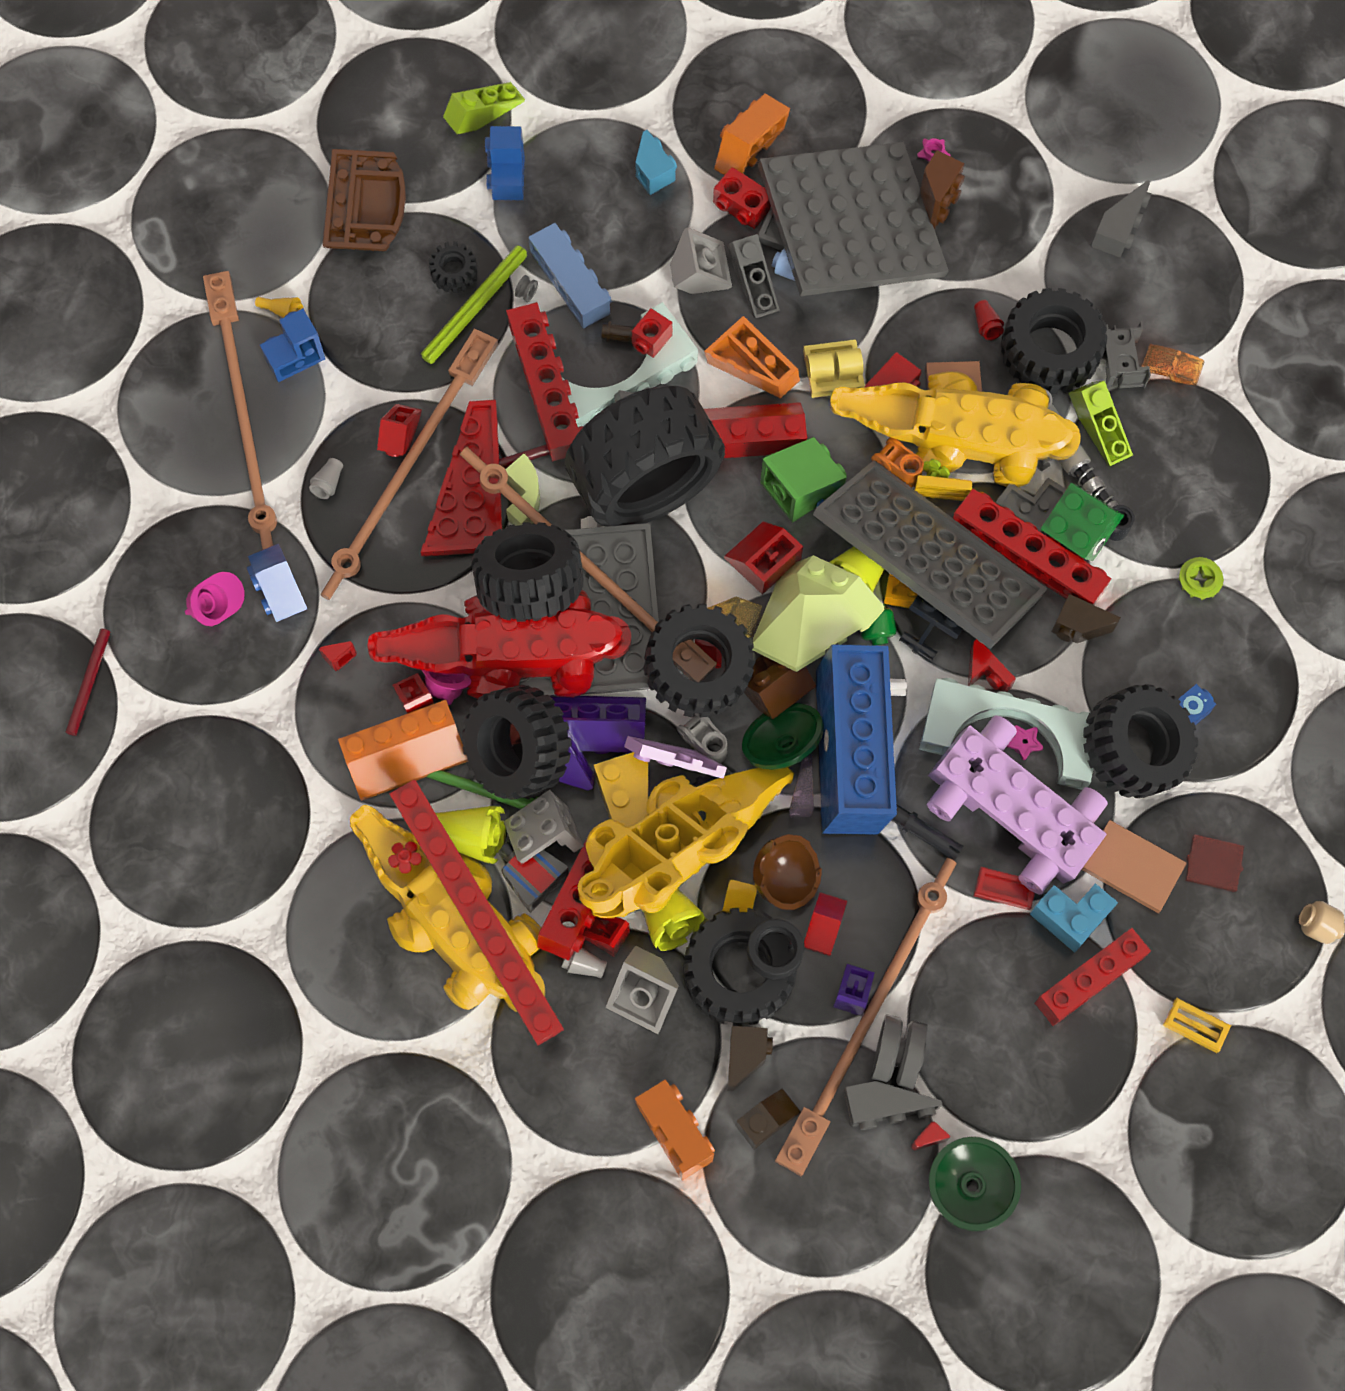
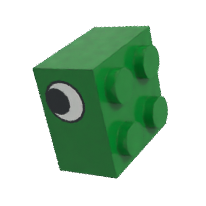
M1070 483L1041 527V530L1082 558L1094 561L1124 515L1079 485Z

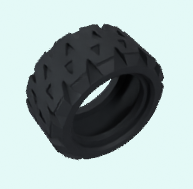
M680 386L653 387L635 392L616 401L586 423L567 450L565 470L591 516L598 524L605 527L645 524L669 514L702 491L720 468L721 462L725 457V445L694 393Z

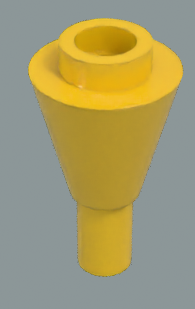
M257 297L255 300L256 307L268 309L282 318L290 312L304 309L298 297L275 299Z

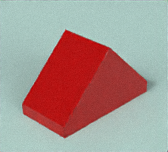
M418 673L392 685L406 714L434 704L430 692Z
M819 893L804 940L806 949L831 956L847 905L846 900Z
M596 916L592 927H586L582 935L585 936V940L615 957L628 937L630 928L626 920L618 917L600 918Z

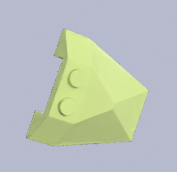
M814 555L796 562L776 582L754 635V647L752 650L797 672L825 655V650L830 648L832 644L838 643L841 645L847 641L848 636L856 631L863 632L868 629L884 611V605L859 576Z

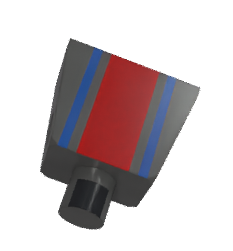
M511 841L505 843L498 852L508 862L501 870L504 879L530 913L569 874L567 865L544 850L522 864L516 858Z

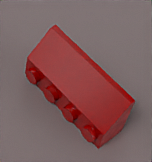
M801 402L704 409L725 445L724 458L771 455L807 440L805 413Z

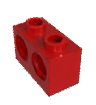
M733 167L730 168L713 189V203L721 211H727L735 216L740 223L749 225L753 229L758 226L771 208L766 189Z

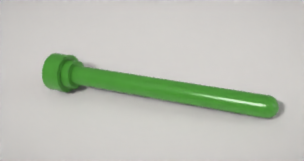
M442 770L427 776V778L519 809L524 808L538 798L537 796L530 799H502L495 796L494 793L491 794L483 788L484 784H479L478 782Z

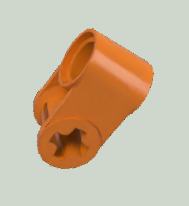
M891 437L887 439L886 446L871 458L872 461L878 462L911 488L915 487L918 475L923 473L924 463L922 458L906 448L899 440ZM906 469H913L916 472L909 473Z

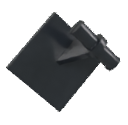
M918 595L909 609L930 622L919 640L904 631L899 641L911 647L913 653H920L932 661L938 651L932 649L924 642L934 625L957 639L963 628Z

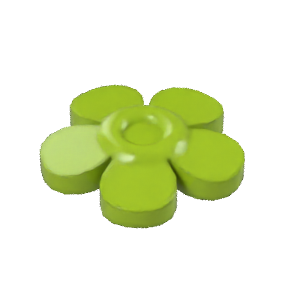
M931 459L924 462L923 470L928 472L926 476L949 477V470L944 466L941 467V463L938 460Z

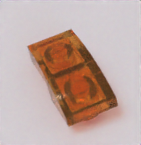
M1150 344L1142 367L1149 366L1151 374L1168 376L1172 382L1197 386L1205 361L1182 351Z

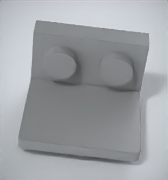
M550 790L504 821L516 858L521 864L555 841L561 846L566 845L574 853L583 847L568 806Z

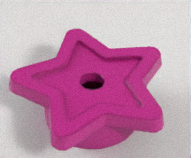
M923 139L924 149L917 154V157L930 161L935 154L931 151L936 150L949 156L950 154L945 151V140Z
M1017 725L1014 726L1017 733L1007 747L1014 749L1020 754L1022 760H1026L1032 751L1043 750L1042 744L1036 739L1037 727L1024 730ZM1026 739L1028 743L1024 744L1022 741Z

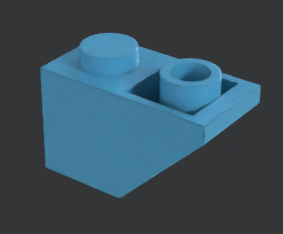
M645 130L642 134L636 159V178L651 195L676 181L677 164L671 155H667L664 152L660 140L657 137H653L648 130Z

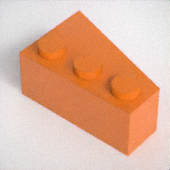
M764 94L757 101H752L744 113L740 112L735 121L730 125H725L720 134L722 141L714 169L725 175L731 167L744 174L748 165L754 167L758 161L755 156L762 148L767 151L785 128L790 108L767 94Z
M744 316L704 351L708 364L780 399L800 381L798 368Z
M665 1079L636 1097L635 1104L683 1181L713 1162V1152L715 1150L707 1136L703 1137L697 1126H699V1123L692 1111H686L680 1101L683 1100V1097L676 1085L672 1084L670 1086Z

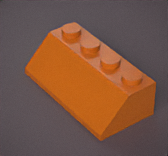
M446 700L338 739L361 801L401 787L414 779L417 781L425 778L433 772L444 771L468 762L467 755L463 754V744Z

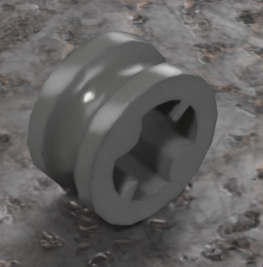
M524 275L517 284L515 296L518 298L523 297L524 301L529 302L537 291L538 281H530V277Z

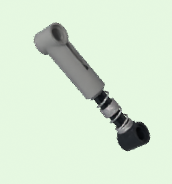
M1046 390L1049 398L1048 409L1059 414L1052 404L1051 393ZM1079 444L1073 456L1058 461L1068 475L1077 477L1079 486H1082V488L1124 515L1120 521L1123 526L1117 525L1109 537L1112 541L1123 540L1128 535L1135 521L1134 513L1129 507L1119 505L1117 501L1112 500L1113 496H1109L1106 492L1105 484L1101 478L1095 476L1092 471L1093 468L1088 466L1091 459L1081 444Z

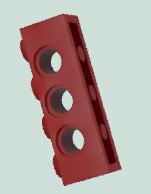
M586 841L538 934V948L568 961L574 951L579 953L585 940V936L582 934L586 927H592L596 918L590 908L574 900L579 898L578 883L585 874L594 871L586 850ZM572 922L575 926L566 927L562 923Z
M1131 928L1042 994L1035 1004L1051 1025L1055 1026L1143 960L1151 950L1135 930Z

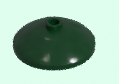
M801 703L792 704L774 719L762 714L746 730L742 739V751L752 765L761 769L775 770L793 766L808 757L818 746L824 733L823 720L815 708Z
M982 1137L957 1139L938 1153L930 1168L928 1183L934 1206L948 1222L961 1229L969 1231L992 1229L1007 1220L1019 1202L1021 1178L1018 1167L1011 1155L1003 1147L989 1139ZM968 1181H974L976 1183V1191L972 1192L968 1190Z

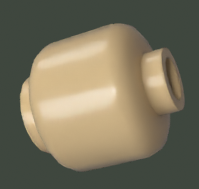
M1316 901L1306 905L1301 911L1299 923L1302 932L1306 936L1321 943L1330 944L1336 939H1340L1345 933L1344 914L1340 909L1325 902Z

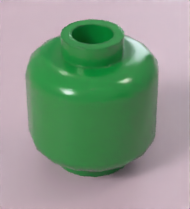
M883 604L884 611L872 625L863 632H860L861 638L865 641H871L872 646L888 644V638L896 634L894 613L891 609L886 608L885 604Z

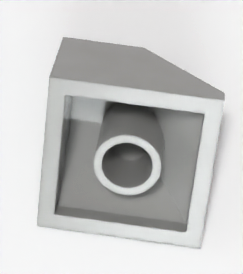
M689 227L685 228L670 263L674 287L690 294L731 288L732 283L724 243Z
M635 946L622 965L605 1008L658 1034L679 985L662 958Z

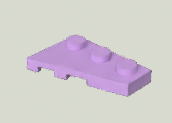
M630 736L627 737L624 746L634 752V758L645 762H650L653 759L666 766L672 767L675 765L686 770L697 771L719 778H724L727 767L692 749Z

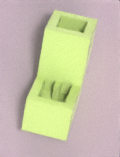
M523 454L505 469L508 474L507 484L538 511L540 506V490L537 473L529 458ZM514 504L506 509L508 521L512 525H523L522 523L524 522L533 524Z

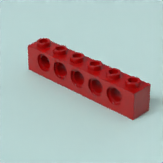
M537 302L506 310L509 328L551 460L553 462L564 459L568 448L583 426H577L575 419L579 418L575 402L570 403L568 396L571 395V389L568 380H562L560 374L564 372L560 356L555 357L553 350L557 349L553 334H547L546 327H549L546 312H540ZM531 333H536V334H537L536 336H533V337L527 336V335H529V334H531ZM537 356H544V357H545V358L540 359V360L535 359V357H537ZM547 378L552 379V381L548 383L542 382V380ZM551 402H560L557 406L549 405ZM559 425H567V426H568L566 429H557V428H556V427H558Z
M972 489L954 513V520L1024 572L1065 599L1070 594L1095 605L1112 579L1107 576L1103 569L1093 567L1075 552H1070L1061 546L1060 542L1054 538L1047 537L1038 531L1037 527L1032 523L1024 522L1016 517L1009 508L1001 507L993 502L991 497L984 492ZM981 516H987L992 521L986 522L981 519ZM1003 531H1011L1015 536L1009 537ZM1026 546H1034L1038 551H1029ZM1049 561H1057L1061 566L1054 567ZM1072 576H1080L1084 582H1077Z

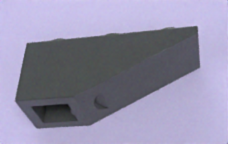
M1150 181L1144 182L1104 213L1093 240L1092 248L1120 258L1124 248L1130 249L1135 237L1131 230L1133 227L1138 229L1143 217L1139 210L1141 207H1147L1152 194L1147 192Z
M758 234L727 244L734 270L754 318L780 311Z
M877 1081L848 1086L843 1091L851 1127L859 1126L860 1130L877 1127V1122L888 1120L889 1124L907 1121L906 1116L918 1114V1118L936 1115L935 1110L942 1106V1101Z

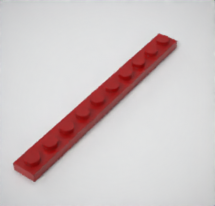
M414 779L389 793L537 1046L562 1032L564 1029L416 780Z

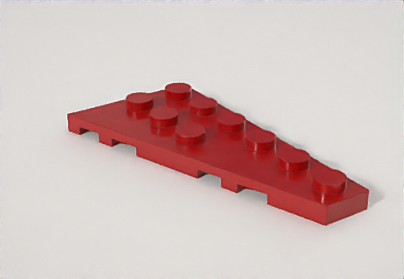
M496 400L469 401L460 428V435L452 453L453 457L450 466L447 468L436 502L435 513L428 527L425 544L423 543L421 549V556L474 553L477 546L484 539V536H492L493 532L498 529L503 530L501 492L496 494L486 492L480 485V473L460 456V453L468 447L485 464L499 465ZM496 478L489 479V482L492 484L499 482Z

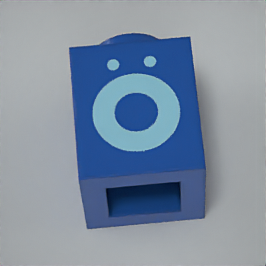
M1197 684L1179 698L1181 701L1180 706L1187 708L1191 714L1188 717L1191 723L1194 722L1195 725L1210 714L1216 706L1212 695L1207 690L1201 689Z

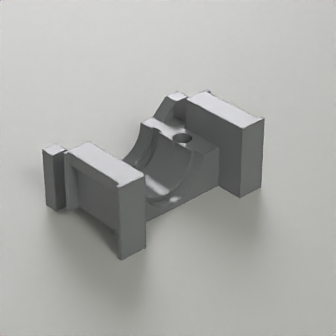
M1142 321L1135 328L1116 329V325H1114L1112 330L1108 329V324H1106V335L1108 336L1105 347L1106 386H1112L1115 378H1118L1119 390L1132 387L1145 388L1151 376L1149 366L1139 367L1135 346L1143 331Z

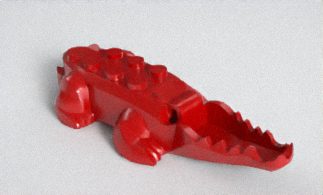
M584 590L580 592L574 603H570L569 608L564 611H558L555 616L550 618L548 616L541 617V620L537 621L527 619L525 622H517L516 619L509 621L502 619L500 615L495 616L480 604L476 595L464 601L465 612L468 614L467 617L457 618L451 615L440 614L398 629L371 634L368 638V653L370 658L376 662H398L412 668L442 674H466L471 679L467 694L477 699L491 691L518 686L521 678L524 677L551 678L555 695L560 697H576L590 689L594 678V663L600 662L604 658L617 659L629 650L631 631L624 620L591 611V601ZM466 655H472L473 660L467 662Z

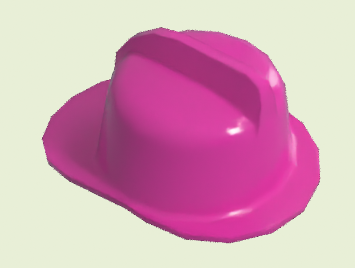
M219 572L210 576L188 593L185 614L191 615L192 618L204 626L219 624L241 608L244 601L242 582L230 572Z
M422 670L425 675V684L430 694L442 701L446 700L448 705H451L453 700L461 695L463 689L471 684L470 676L466 674H442Z

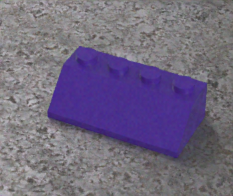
M551 697L555 701V707L561 708L564 714L562 718L564 722L568 723L569 731L581 751H594L597 754H607L609 752L629 754L632 751L624 747L628 736L645 739L646 697Z

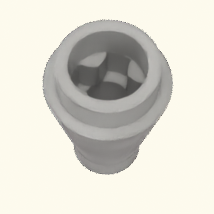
M329 458L327 463L310 480V491L321 499H328L334 495L343 464L335 458Z
M581 948L579 953L573 952L569 961L563 959L561 968L567 969V973L602 978L607 962Z

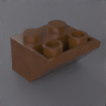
M936 150L924 170L920 195L934 230L939 222L943 224L950 211L948 209L950 204L955 205L962 192L959 188L965 179V175L962 174L965 163Z
M761 655L755 660L754 671L744 693L760 712L774 719L814 689L816 684L806 666L796 672Z

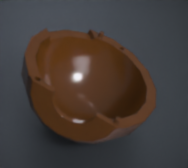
M787 834L771 839L763 845L754 862L753 882L764 900L779 909L794 910L805 906L815 896L821 882L822 868L819 866L816 852L810 845L811 842L802 836Z

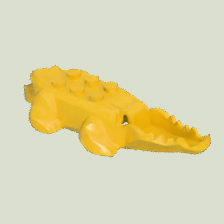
M947 371L932 374L928 377V387L930 390H922L909 383H893L863 388L839 387L834 389L830 400V408L834 414L854 418L866 427L888 437L910 442L918 446V452L915 454L922 458L923 463L936 459L941 463V467H946L950 473L960 468L966 459L991 463L994 465V482L1005 487L1009 484H1014L1017 487L1028 484L1036 472L1038 460H1044L1048 457L1055 460L1068 459L1076 453L1080 444V433L1076 424L1049 410V398L1046 390L1034 384H1013L1008 395L979 392L972 378L958 371ZM919 426H925L926 431L920 433Z
M788 767L775 770L755 768L724 776V778H717L698 787L690 785V781L684 775L662 781L654 787L648 798L646 810L649 815L631 827H625L618 821L609 819L595 826L589 833L586 841V850L594 871L585 874L578 883L580 901L591 909L594 916L600 918L625 917L637 909L648 913L658 912L668 903L671 895L680 884L693 874L698 873L700 868L706 863H718L734 852L747 830L761 818L763 810L767 808L769 802L773 801L775 796L781 793L784 786L793 782L794 773ZM701 810L706 812V819L704 821L698 814Z
M362 805L351 815L350 827L363 843L367 856L380 882L400 901L403 907L401 912H396L393 916L387 918L389 929L395 941L400 947L408 951L426 952L434 949L454 971L451 977L446 980L443 988L449 999L458 1007L467 1010L479 1005L491 994L499 999H504L508 1007L517 1012L413 834L387 820L372 806ZM413 841L418 846L416 852L422 856V861L417 866L411 864V871L403 874L399 871V866L392 868L389 865L388 858L391 855H395L391 850L395 843L400 842L405 848L407 842ZM460 854L484 896L488 899L492 891V879L487 868L475 859ZM489 902L545 997L546 992L543 979L535 972V966L530 957L540 949L537 947V941L541 926L526 913L521 914V916L517 915L514 919L507 921Z

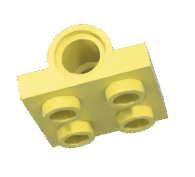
M856 340L804 346L803 353L812 398L831 396L834 389L839 387L863 388L865 386L863 358L860 348L857 347Z

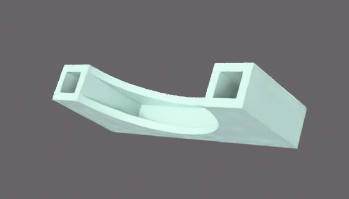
M663 302L652 309L673 322V335L654 358L647 354L644 362L633 375L612 386L588 388L568 381L571 389V395L568 398L570 403L575 402L579 418L575 420L578 427H584L595 415L615 403L614 395L619 390L635 393L656 387L659 384H666L674 375L681 371H688L695 366L698 360V349ZM646 311L645 313L641 314V319L645 316V314H646L648 311ZM649 333L646 336L653 337L655 334ZM549 378L542 380V382L545 383L552 381V379ZM551 402L549 405L557 406L560 402ZM559 425V426L556 427V428H557V429H566L568 426H567V425Z
M951 678L936 679L919 750L944 755L954 738L965 727L975 721L998 715L1014 718L1038 728V731L1048 741L1056 756L1058 764L1057 784L1083 790L1084 787H1088L1091 783L1093 768H1090L1087 762L1090 760L1089 755L1084 752L1083 746L1086 743V738H1083L1084 728L1089 726L1086 723V719L1090 712L1076 713L1069 711L1067 707L1061 705L1048 706L1032 698L1024 700L1015 698L1008 692L999 691L995 693L986 691L982 686L958 684L956 680Z

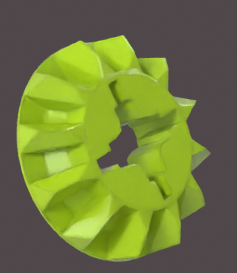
M1196 557L1184 563L1180 569L1178 580L1182 585V590L1188 592L1191 598L1198 597L1204 600L1209 597L1213 598L1223 586L1224 577L1220 567L1215 562L1207 558ZM1199 570L1202 578L1207 579L1202 587L1199 585L1198 580H1194Z

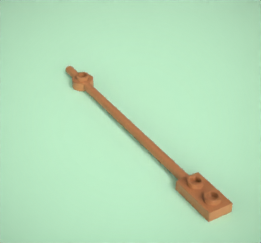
M229 271L205 275L203 280L211 322L213 326L221 325L255 507L249 512L248 521L251 528L260 534L264 550L273 546L271 531L277 525V517L274 510L270 506L265 505L231 322L239 321L231 276ZM262 514L266 515L262 520L257 519Z
M474 328L449 368V375L454 377L452 383L349 548L340 549L333 555L332 566L334 573L320 594L323 598L330 600L343 578H349L358 573L361 567L358 556L360 550L464 382L471 386L476 382L498 346V339ZM346 562L351 563V566L348 568L342 567Z
M468 447L460 453V456L480 473V485L486 492L492 494L501 492L534 524L541 522L546 523L547 526L552 525L507 484L508 474L504 467L498 464H485ZM496 478L499 482L492 484L489 482V479ZM580 551L582 568L653 632L658 622ZM692 640L678 644L673 652L674 665L686 677L695 682H701L717 664Z
M946 858L935 881L926 883L920 888L917 894V903L920 909L813 1111L805 1107L803 1108L775 1161L801 1177L830 1124V1121L823 1118L923 926L930 913L941 911L946 904L947 893L944 887L957 864L950 858ZM928 893H935L938 899L935 901L930 900Z

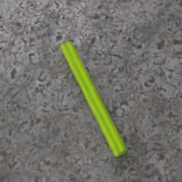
M520 245L513 248L421 352L422 358L426 362L432 364L526 259L527 251Z

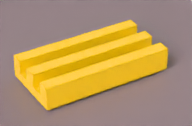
M918 475L915 484V491L923 497L964 501L972 490L971 480Z
M1176 998L1163 1026L1218 1053L1231 1025ZM1178 1009H1181L1203 1020L1204 1022L1220 1029L1221 1033L1219 1034L1205 1027L1204 1025L1178 1013ZM1176 1019L1186 1024L1187 1026L1217 1040L1216 1043L1174 1022L1173 1020Z

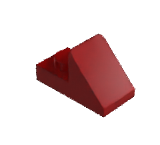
M976 639L970 650L968 686L973 685L985 675L987 682L993 689L1008 692L1016 678L983 643Z

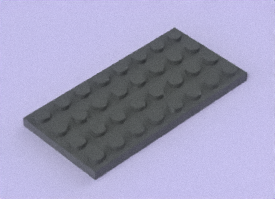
M875 460L822 502L813 514L826 526L989 649L1032 608L1047 590L1046 587Z

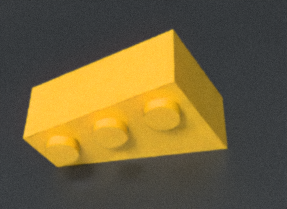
M634 752L594 764L595 778L609 819L618 821L625 827H631L648 816L646 810L648 801V762L634 758Z

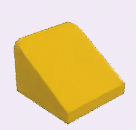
M730 879L722 912L730 913V908H739V912H747L748 908L753 909L757 894L756 886Z

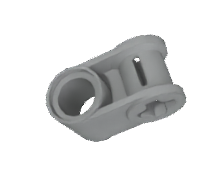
M695 713V716L684 726L679 725L677 727L680 736L696 751L719 764L726 759L727 739L708 717L700 718L699 713ZM712 744L721 746V750L717 752H712L707 748Z

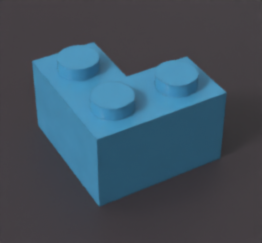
M1096 883L1078 904L1053 885L1034 907L1030 915L1075 953L1118 902Z

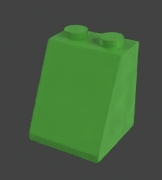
M813 437L765 457L762 462L760 483L793 523L815 509L820 500L823 499L825 501L846 483L847 474L839 463L836 464L832 460L828 448L823 443L819 444Z

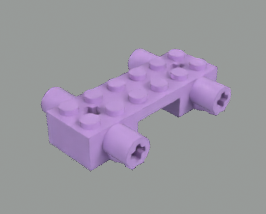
M995 715L981 733L970 725L964 729L928 774L940 787L928 801L927 806L932 813L945 821H951L963 804L972 812L978 808L982 809L1022 841L1018 848L1028 855L1031 860L1018 878L1021 884L1037 894H1043L1054 877L1063 884L1075 879L1107 834L1097 827L1094 822L1108 803L1100 793L1091 788L1084 787L1072 805L1068 804L1003 752L1016 735L1017 730L1008 720ZM971 766L974 768V773L969 770Z

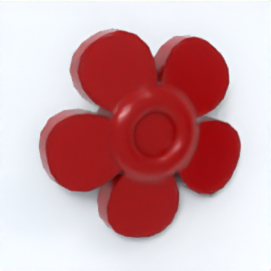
M413 841L407 842L405 848L402 843H395L391 849L395 855H391L388 858L389 865L392 868L399 866V871L403 874L411 871V864L417 866L422 861V856L416 852L418 846Z

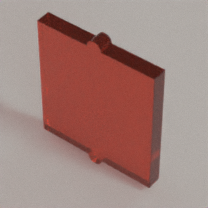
M1194 834L1191 852L1187 856L1189 864L1186 881L1236 892L1240 872L1244 869L1241 866L1244 846Z

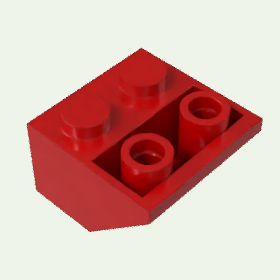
M763 521L724 556V559L763 595L796 562L801 560L803 546L784 528Z

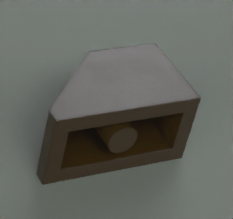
M1069 594L1051 632L1055 633L1063 641L1080 643L1112 633L1121 617Z
M732 1026L727 1091H734L765 1063L766 1055H772L773 1037H767L768 1028Z
M782 1088L758 1103L738 1119L735 1126L755 1150L799 1115L801 1111Z

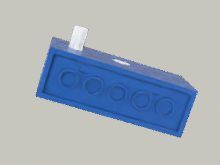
M832 644L816 669L817 711L824 723V733L819 742L822 834H879L897 815L891 696H906L907 682H905V679H890L888 646Z

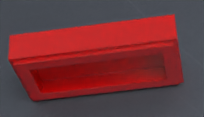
M980 867L973 896L1031 910L1035 893L1021 884L1019 876Z

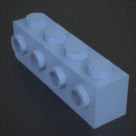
M553 223L528 237L530 252L583 329L610 315V303L612 302L610 294L605 288L601 289L598 285L596 274L591 268L587 269L581 252L578 249H573L571 240L565 230L561 231L557 224Z

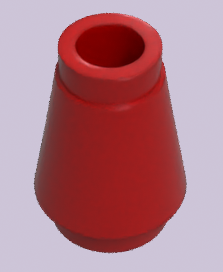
M987 300L977 302L974 305L979 334L986 340L998 338L1004 332L1003 320Z

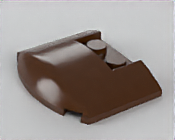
M332 149L323 248L386 251L389 248L390 243L394 240L401 226L406 204L404 176L402 169H400L396 162L397 157L394 152Z

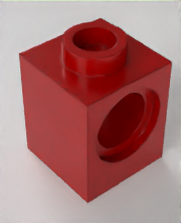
M650 308L632 330V345L641 354H648L654 358L672 337L673 322ZM652 333L655 334V336L648 337L646 336V334Z

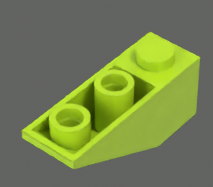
M511 82L452 93L443 118L456 134L476 131L522 104L525 98Z
M1105 381L1091 382L1069 392L1080 422L1107 465H1114L1133 456Z

